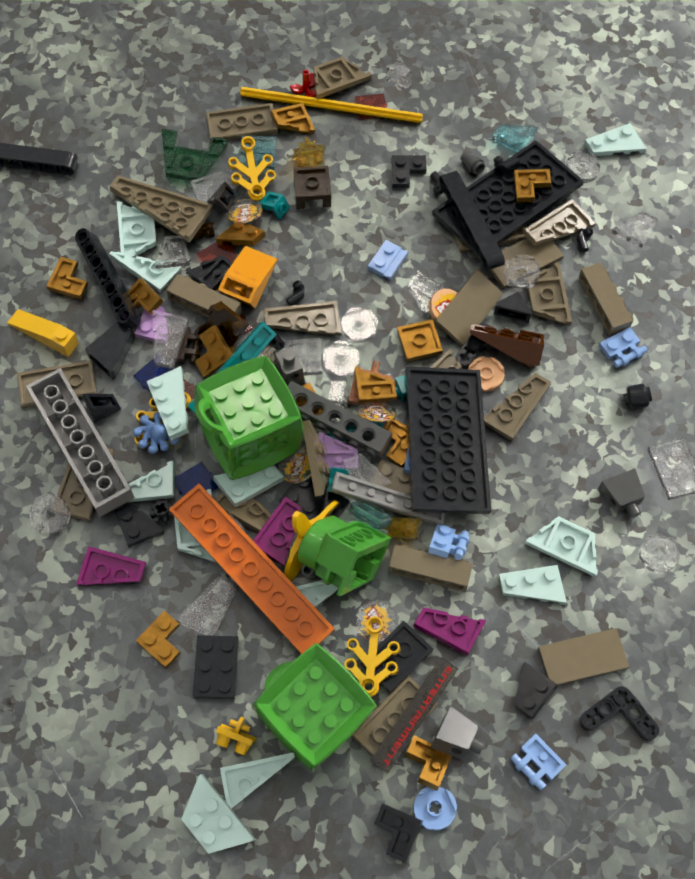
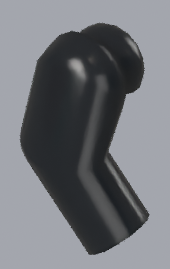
M299 280L293 283V295L286 299L289 306H293L304 298L305 287Z

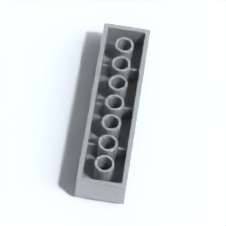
M61 368L26 385L99 517L134 499L135 497L130 486Z

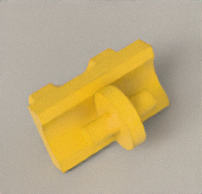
M242 716L239 721L230 720L229 725L236 728L222 723L216 730L218 733L217 745L227 748L232 738L238 741L235 752L245 755L250 747L255 744L257 737L245 733H249L251 727L244 724L246 718Z

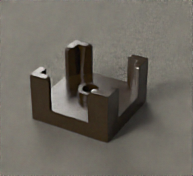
M329 167L293 168L296 209H304L306 200L323 199V207H331Z
M221 301L209 307L207 313H211L204 325L197 327L193 335L201 340L199 335L211 326L216 325L232 352L249 324Z

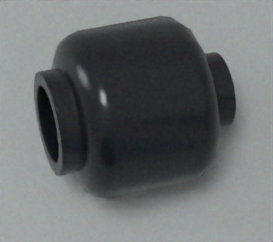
M643 383L628 386L626 389L627 393L623 394L625 405L629 404L632 410L648 407L652 401L650 388L646 387Z

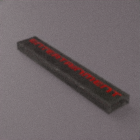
M442 657L439 659L372 757V763L385 772H390L458 671L457 667Z

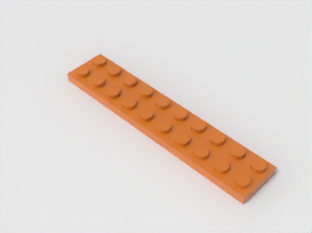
M200 483L169 508L173 516L300 654L305 652L314 643L320 644L335 630Z

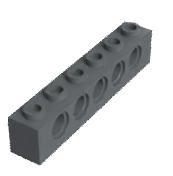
M293 381L289 383L287 387L296 405L300 401L306 402L304 406L297 405L303 421L310 420L315 423L318 429L322 431L326 429L332 432L334 437L349 441L348 443L355 448L361 447L372 457H382L392 440L391 432ZM315 410H323L320 415L313 414ZM333 418L340 419L336 424L330 422ZM349 427H355L356 431L350 433L347 431V429ZM367 435H371L373 439L371 441H365L364 437Z

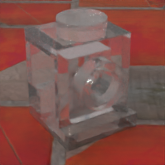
M397 61L387 68L386 80L388 82L391 80L395 86L403 90L412 84L413 72L401 61Z
M342 379L331 380L328 400L347 409L349 389L346 388V381Z

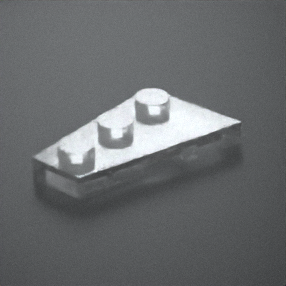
M228 168L192 180L190 185L196 199L207 202L224 182L234 191L241 187L239 184H232L231 176L233 173H239L244 180L246 179L239 170Z
M153 310L155 365L174 369L189 318Z
M220 574L176 621L205 635L214 636L238 585L231 578Z

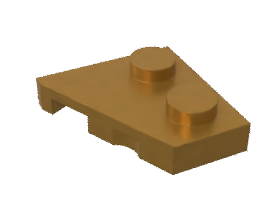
M303 103L271 111V116L277 128L314 134L315 128Z
M240 220L216 237V241L219 245H222L224 241L232 242V245L254 246L266 235L264 230Z
M354 367L358 403L396 400L397 394L393 379L381 377L374 372L370 374L360 370V367Z

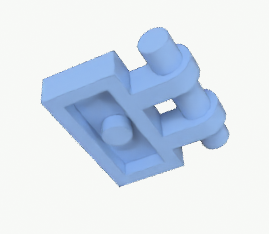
M631 327L599 343L600 349L608 360L614 357L617 359L613 361L615 368L626 366L629 364V361L639 359L644 353L648 352L646 346L636 347L639 345L640 339ZM627 350L630 351V353L627 355L623 354V352Z
M437 524L428 553L448 558V555L451 554L454 555L455 559L461 560L466 554L469 533L464 530L461 534L457 535L455 534L456 529Z
M537 734L521 747L520 750L526 755L523 759L516 753L510 758L516 765L515 768L518 771L521 770L530 779V784L532 786L535 785L540 791L546 786L541 780L544 775L551 781L566 766L560 757ZM530 760L539 768L536 774L527 765Z

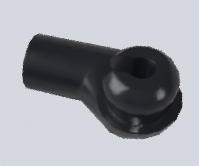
M496 156L493 159L494 166L497 169L507 171L520 165L517 157L508 161H503V157Z
M437 171L431 173L430 178L435 182L433 187L434 193L440 195L444 193L439 182L440 175Z
M586 227L577 235V243L582 253L589 250L587 241L594 233L591 227Z
M277 333L269 342H273L274 346L278 349H283L285 346L284 341Z

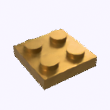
M433 319L397 327V333L407 362L443 353Z

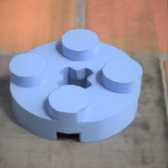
M425 787L414 800V816L423 820L422 826L426 830H443L455 818L457 810L456 800L447 789L439 787L438 791ZM432 802H434L435 805L441 806V808L438 810V814L430 812L429 809L431 808Z

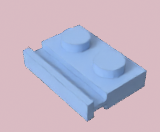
M385 240L369 263L368 270L381 277H386L390 281L407 257L408 251H404L401 247Z

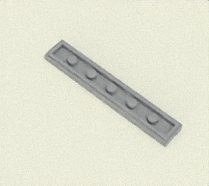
M336 472L330 492L433 525H443L446 513L412 512L411 495Z

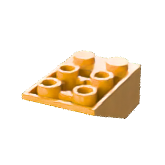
M245 246L225 273L218 291L229 298L233 297L240 303L256 309L278 259Z

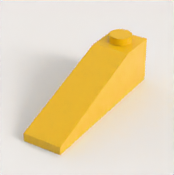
M17 309L7 322L13 328L66 357H69L79 344L75 332L58 323Z

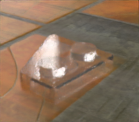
M178 235L164 237L158 259L155 263L156 269L190 265L191 260L183 238Z
M419 271L407 283V288L427 317L430 315L429 301L433 294L441 289H447Z

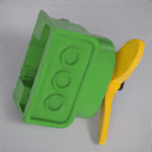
M336 500L331 502L317 517L308 520L305 514L295 511L292 516V527L297 536L290 550L284 575L290 581L298 575L302 566L305 565L316 571L315 575L322 578L324 584H333L338 587L337 595L342 596L375 579L392 537L364 522L352 521L347 523L336 516H329L339 504Z

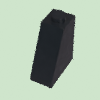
M116 322L85 348L88 358L112 380L116 379L134 341L132 329L120 322Z

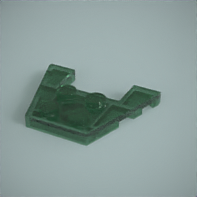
M162 128L166 177L201 182L227 147L228 140L212 137L208 151L175 146L178 137L177 131Z

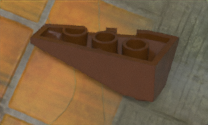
M471 324L470 334L524 363L526 366L534 367L535 365H540L544 349V334L526 330L514 333L508 328L497 331L494 327Z

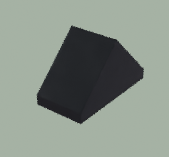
M224 182L208 199L207 203L213 204V208L219 214L227 213L237 193Z
M519 292L496 302L494 315L529 323L532 310Z
M83 394L82 396L94 422L104 419L121 409L113 394Z

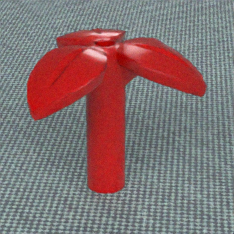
M303 70V85L293 84L290 85V89L299 95L305 92L307 97H316L315 90L310 89L315 86L313 73L309 74L308 70Z

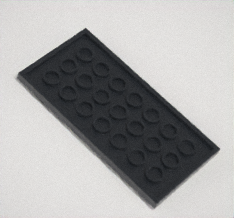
M536 140L506 160L517 157L520 165L507 171L494 168L467 187L498 245L583 186L584 180ZM550 169V187L534 188V202H516L514 170ZM447 200L432 211V215L478 257L449 201Z
M406 366L405 382L412 512L490 514L491 500L480 370Z

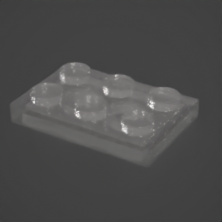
M685 437L649 446L647 449L667 499L672 500L695 494V461Z

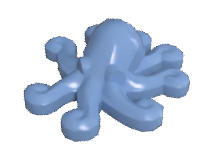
M159 412L154 414L155 422L150 421L147 415L141 416L140 423L145 426H140L133 430L135 437H140L144 433L143 439L138 442L139 448H147L148 441L150 440L151 446L148 447L150 454L157 453V445H160L161 451H167L169 449V444L165 441L167 439L173 445L179 442V437L171 441L165 425L161 424L160 420L162 418Z

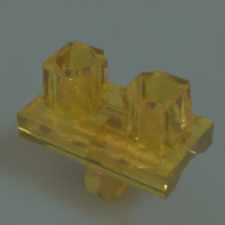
M308 136L304 137V142L298 143V149H293V159H296L299 167L308 165L307 157L313 156L314 164L323 163L324 144L316 145V141H309Z
M387 518L384 529L388 531V536L392 538L418 539L419 526L422 524V520L419 518Z

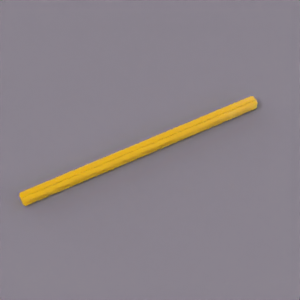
M241 87L240 90L241 96L291 104L303 103L304 106L421 123L423 119V114L321 98L317 99L248 87Z

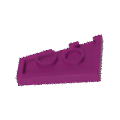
M287 497L282 500L253 540L270 559L282 567L285 565L294 535L292 516L295 511L301 512L302 508Z
M88 546L76 585L141 582L147 563Z
M423 607L413 627L468 656L486 620L469 619L468 616L463 615L460 617L449 615L444 611Z

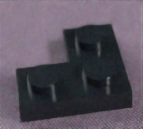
M392 155V188H410V174H426V155Z
M382 803L374 824L394 833L386 854L404 863H408L423 820Z

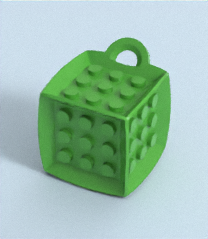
M267 356L250 359L226 368L196 385L194 393L196 416L215 457L231 480L266 469L299 450L303 438V422L300 412L285 381Z
M314 643L293 662L280 664L270 672L265 681L264 692L252 703L251 708L256 711L279 741L291 753L294 752V755L311 772H315L316 767L336 751L359 728L371 712L377 709V705L341 663L318 643Z

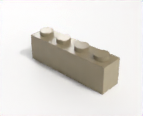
M601 262L582 268L578 279L609 337L631 327L633 322L632 314L627 311L625 302L619 296L615 283L611 282L608 270L603 267Z
M177 274L166 290L170 301L206 318H209L211 313H207L209 307L221 301L237 315L240 316L242 313L241 303L237 299L229 298L218 290L214 291L203 283L199 284L188 276Z
M399 544L394 545L388 573L466 592L473 564L465 559L455 560L449 558V556L444 558L430 554L425 549L415 550L411 549L408 545Z

